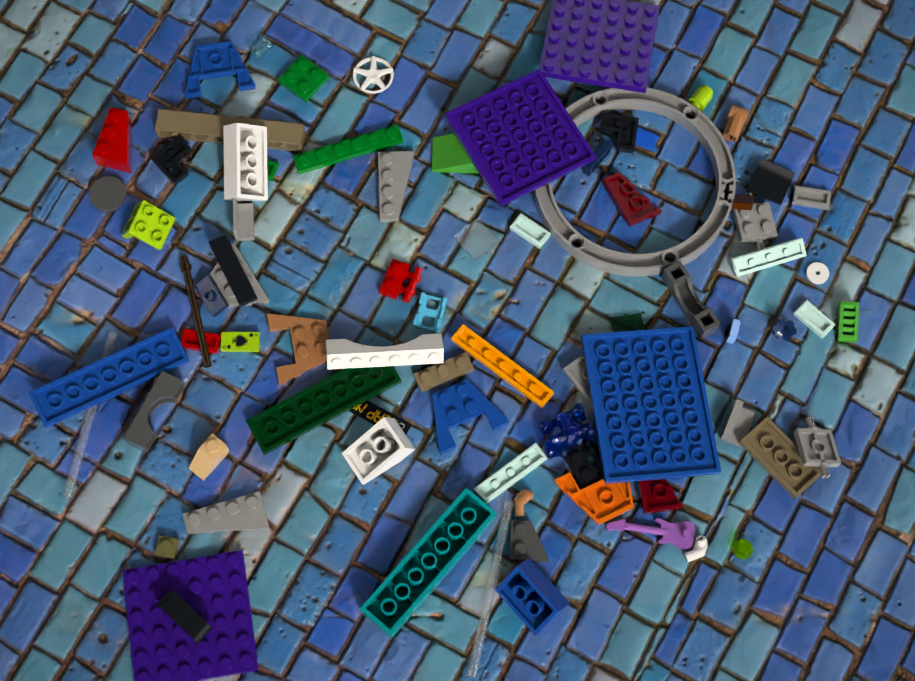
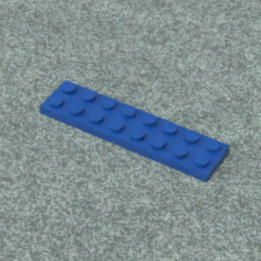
M173 327L28 393L45 428H48L148 382L157 375H160L162 371L167 373L189 363V358Z

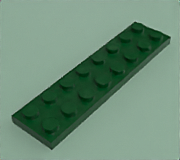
M394 366L343 369L246 420V423L263 454L266 455L402 383V380Z

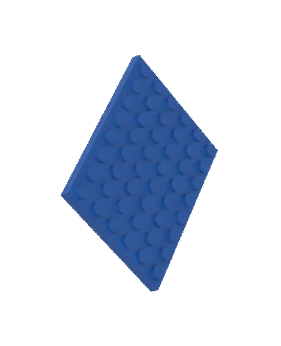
M693 326L581 335L605 484L721 473Z

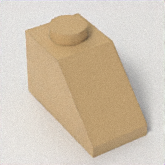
M212 433L199 447L189 466V470L204 481L230 452L227 445Z

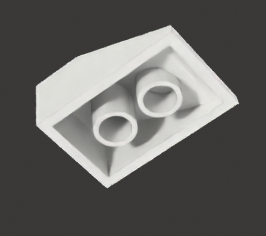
M383 417L342 452V455L364 485L401 462L415 448L394 418Z

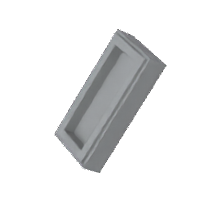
M794 185L792 205L829 210L831 191Z

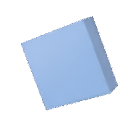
M733 319L727 343L733 344L735 342L741 323L740 320Z

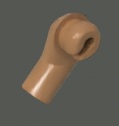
M521 490L514 497L515 517L525 516L524 505L533 499V492L531 490Z

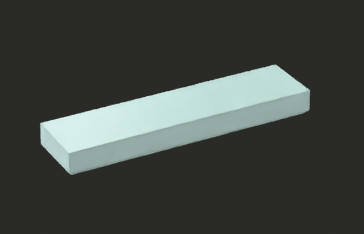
M797 238L730 259L734 276L738 277L807 255L803 238Z
M534 443L477 485L474 491L484 503L488 504L545 462L548 457L538 444Z

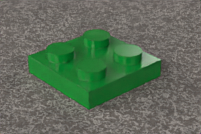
M301 55L281 75L278 82L306 103L329 79V74Z

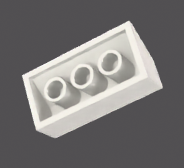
M243 123L223 126L224 200L233 201V198H237V201H267V127Z

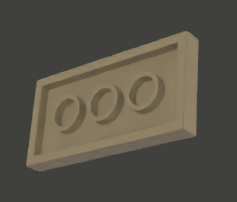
M768 417L739 442L794 499L801 495L822 475L818 467L803 466L798 447Z

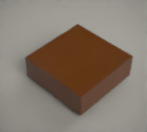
M735 195L733 209L752 210L754 196Z

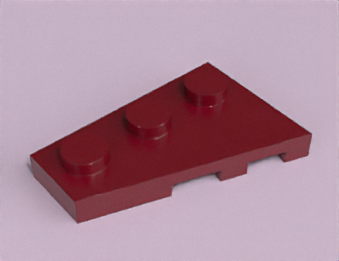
M620 172L603 178V185L629 227L661 214L662 210L658 207L655 208L649 202L650 199L645 195L642 196L635 189V186Z
M666 479L637 481L644 514L683 508L682 503L678 501L672 486L668 484Z

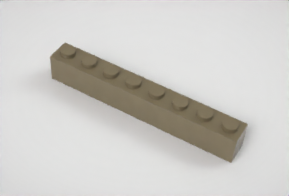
M168 108L158 110L155 126L158 137L177 139L180 136L183 140L224 144L223 126L243 123L267 127V149L303 152L305 139L304 124L299 122L268 121L262 118L249 119L244 116L230 117L225 114L211 115L206 112L193 113L188 110L182 112Z

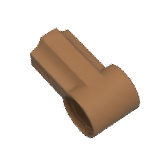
M732 104L727 118L728 122L723 132V138L726 141L737 142L750 110Z

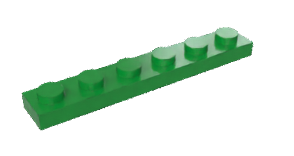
M398 124L294 155L293 159L300 175L403 143V138Z

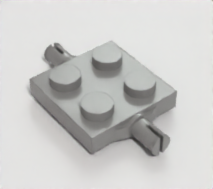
M745 193V194H744V195H747V196H752L751 193H749V194H748V193ZM769 202L754 203L752 210L732 208L740 243H756L757 250L765 248L763 243L765 240L777 238L778 234Z
M807 417L805 421L808 428H797L793 432L803 466L820 468L822 478H829L828 467H838L841 464L832 431L816 427L814 418Z

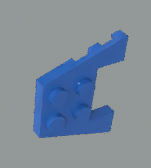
M232 41L196 46L191 64V72L187 80V88L184 92L186 99L202 97L200 80L237 75L239 91L256 89L255 83Z
M468 379L432 395L440 455L456 448L449 429L477 416L485 414L493 431L509 424L508 419Z

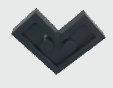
M603 112L600 132L617 134L615 151L633 154L639 118Z
M179 136L152 156L151 160L169 181L176 186L189 176L188 171L179 161L189 155L192 149Z

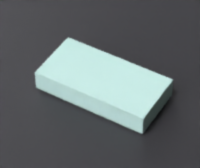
M522 213L510 225V230L539 249L551 236L549 231Z
M808 300L793 314L821 339L836 325Z

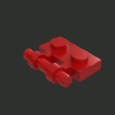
M392 259L379 294L397 300L399 294L404 295L402 301L409 303L415 294L416 284L420 282L422 269L415 267L414 272L411 273L409 272V264ZM405 279L410 280L407 287H403Z

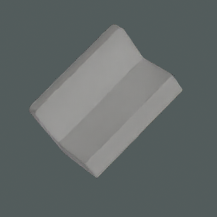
M233 198V233L236 241L255 240L254 204H238L237 198Z
M737 399L720 439L742 447L739 442L748 434L755 417V412L743 408L744 402Z

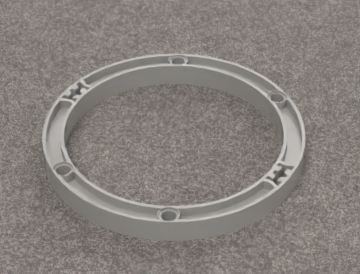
M609 88L587 95L566 108L577 127L592 117L603 114V112L607 113L617 110L648 111L665 116L680 124L700 142L710 158L716 178V199L714 208L706 222L684 242L659 252L631 254L604 248L575 230L561 213L555 201L550 182L533 191L535 204L546 229L564 250L582 263L600 271L620 276L645 277L663 274L665 268L679 261L685 266L703 254L714 243L726 224L733 205L736 175L733 158L725 139L704 113L673 94L652 88H647L646 93ZM728 189L726 194L727 200H724V190ZM578 243L580 246L574 247L572 244ZM670 258L673 262L669 263L665 259Z

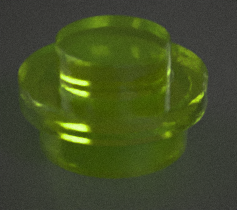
M737 540L733 545V553L739 559H747L753 553V546L748 540Z

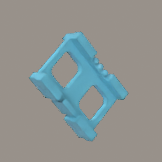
M422 292L418 314L415 315L413 323L414 328L418 327L439 333L448 298L434 297ZM428 299L440 302L437 310L426 307ZM424 316L435 319L433 327L421 324Z

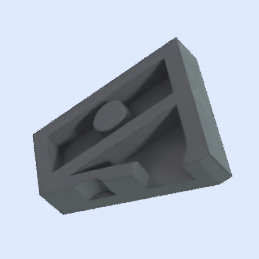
M511 520L509 561L524 562L530 558L532 562L548 563V556L532 522Z

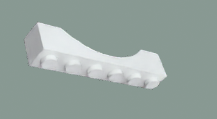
M424 334L407 343L386 347L362 345L347 339L326 340L327 370L443 363L444 346L441 334Z

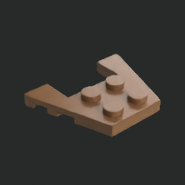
M267 314L270 333L290 329L296 363L276 367L279 386L301 376L302 373L309 369H314L327 362L326 340H330L326 320Z

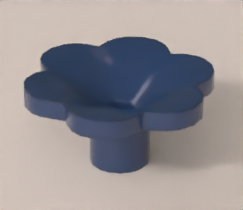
M780 319L772 327L777 339L790 340L797 333L794 322L791 320Z

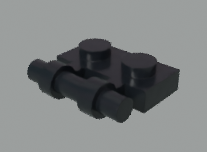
M592 440L585 443L588 449L585 453L579 446L563 455L565 463L581 489L600 481L597 475L602 471L598 446H595ZM593 457L597 466L592 467L588 459Z

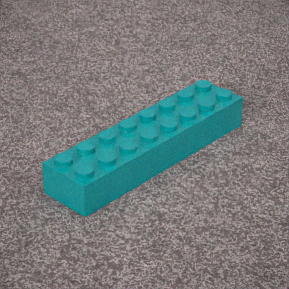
M465 488L361 606V614L392 639L496 520L497 513L468 488Z

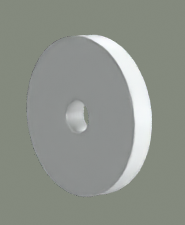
M815 262L808 266L806 276L814 284H823L829 277V270L824 264Z

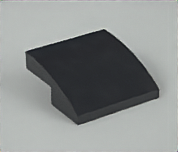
M760 159L746 192L781 206L795 172Z

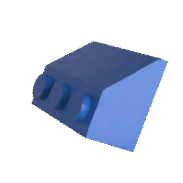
M530 558L517 565L495 589L535 636L570 604Z

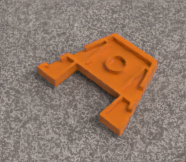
M571 472L554 480L555 484L597 525L634 508L630 482L605 484L604 479L580 490Z

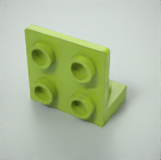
M142 200L135 205L121 236L125 239L134 236L155 249L161 250L175 221V217Z

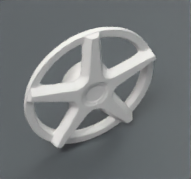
M375 56L360 61L353 71V79L356 86L360 90L371 94L386 90L391 85L394 76L391 65L387 61ZM371 61L369 70L359 68L364 63ZM376 61L386 65L387 69L378 70ZM357 73L366 76L361 86L356 79ZM390 73V80L385 86L381 76ZM370 83H376L381 89L370 91L366 90V87Z

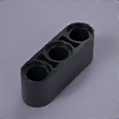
M172 589L156 603L198 644L213 629Z

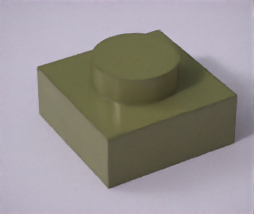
M160 535L154 555L175 560L180 540Z

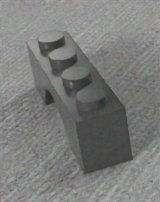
M679 261L665 268L661 278L691 326L694 327L700 340L716 332L720 322L712 309L706 307L697 297L690 275L682 262Z
M164 371L154 378L151 391L145 394L143 405L135 411L132 424L126 427L123 434L127 444L148 453L157 437L150 424L153 412L163 404L176 403L185 388L183 380Z

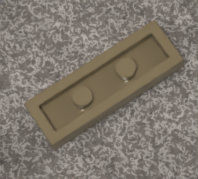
M467 352L445 360L443 363H438L416 372L413 376L422 393L473 372L474 367Z

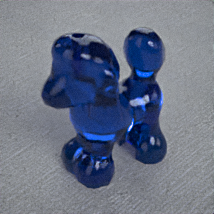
M581 403L576 404L568 412L558 414L554 419L548 418L540 422L538 428L542 434L550 433L555 427L561 429L560 433L549 436L543 444V451L548 459L567 457L568 449L571 445L577 443L579 439L584 438L588 441L596 439L590 422L580 427L573 423L575 420L579 422L587 420Z

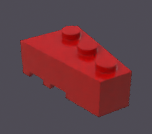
M110 107L92 154L96 165L131 173L132 121L128 111Z

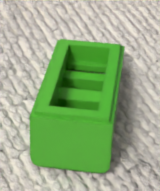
M839 302L837 306V342L857 343L859 302ZM844 317H852V319H843V318H844ZM843 324L852 325V327H843ZM843 332H852V335H843Z

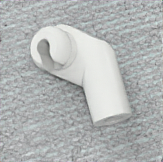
M698 536L693 550L684 553L687 562L705 555L708 547V541L705 536Z

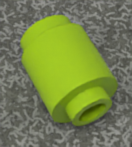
M706 85L698 87L688 99V103L702 112L712 99V89Z

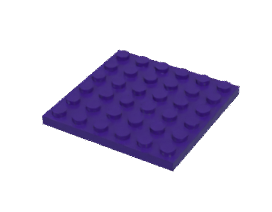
M553 0L539 69L548 78L646 93L660 6L627 0Z
M540 69L455 108L444 115V118L500 207L596 159V155Z
M243 550L122 570L134 681H203L259 671ZM170 589L180 596L213 628L199 644L156 604Z

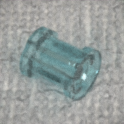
M261 35L254 45L249 46V50L257 59H260L261 55L273 46L265 36Z

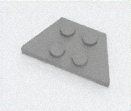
M232 243L231 246L258 299L245 306H250L253 303L269 304L270 301L236 245ZM217 263L209 275L212 276L229 304L228 307H237L239 304L219 263Z

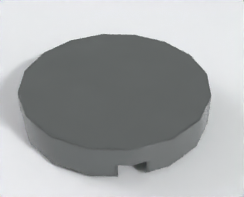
M105 176L92 184L89 197L93 206L98 210L112 212L119 209L126 202L127 191L121 180L116 177Z

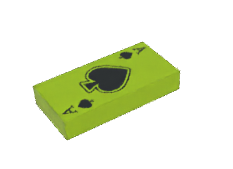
M221 332L220 350L221 352H260V332Z

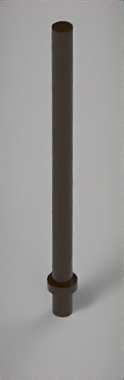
M181 255L180 269L185 278L204 367L209 368L212 364L191 275L192 266L189 264L187 255Z

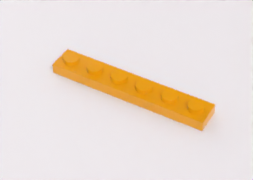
M464 324L451 337L452 342L539 407L543 408L554 395V391Z

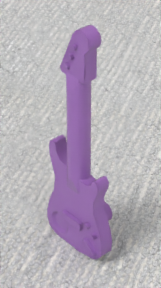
M657 518L655 522L660 527L629 523L623 519L610 522L606 526L607 531L629 530L660 535L662 539L658 541L659 544L670 543L682 550H689L692 547L695 536V525L689 521L669 523Z

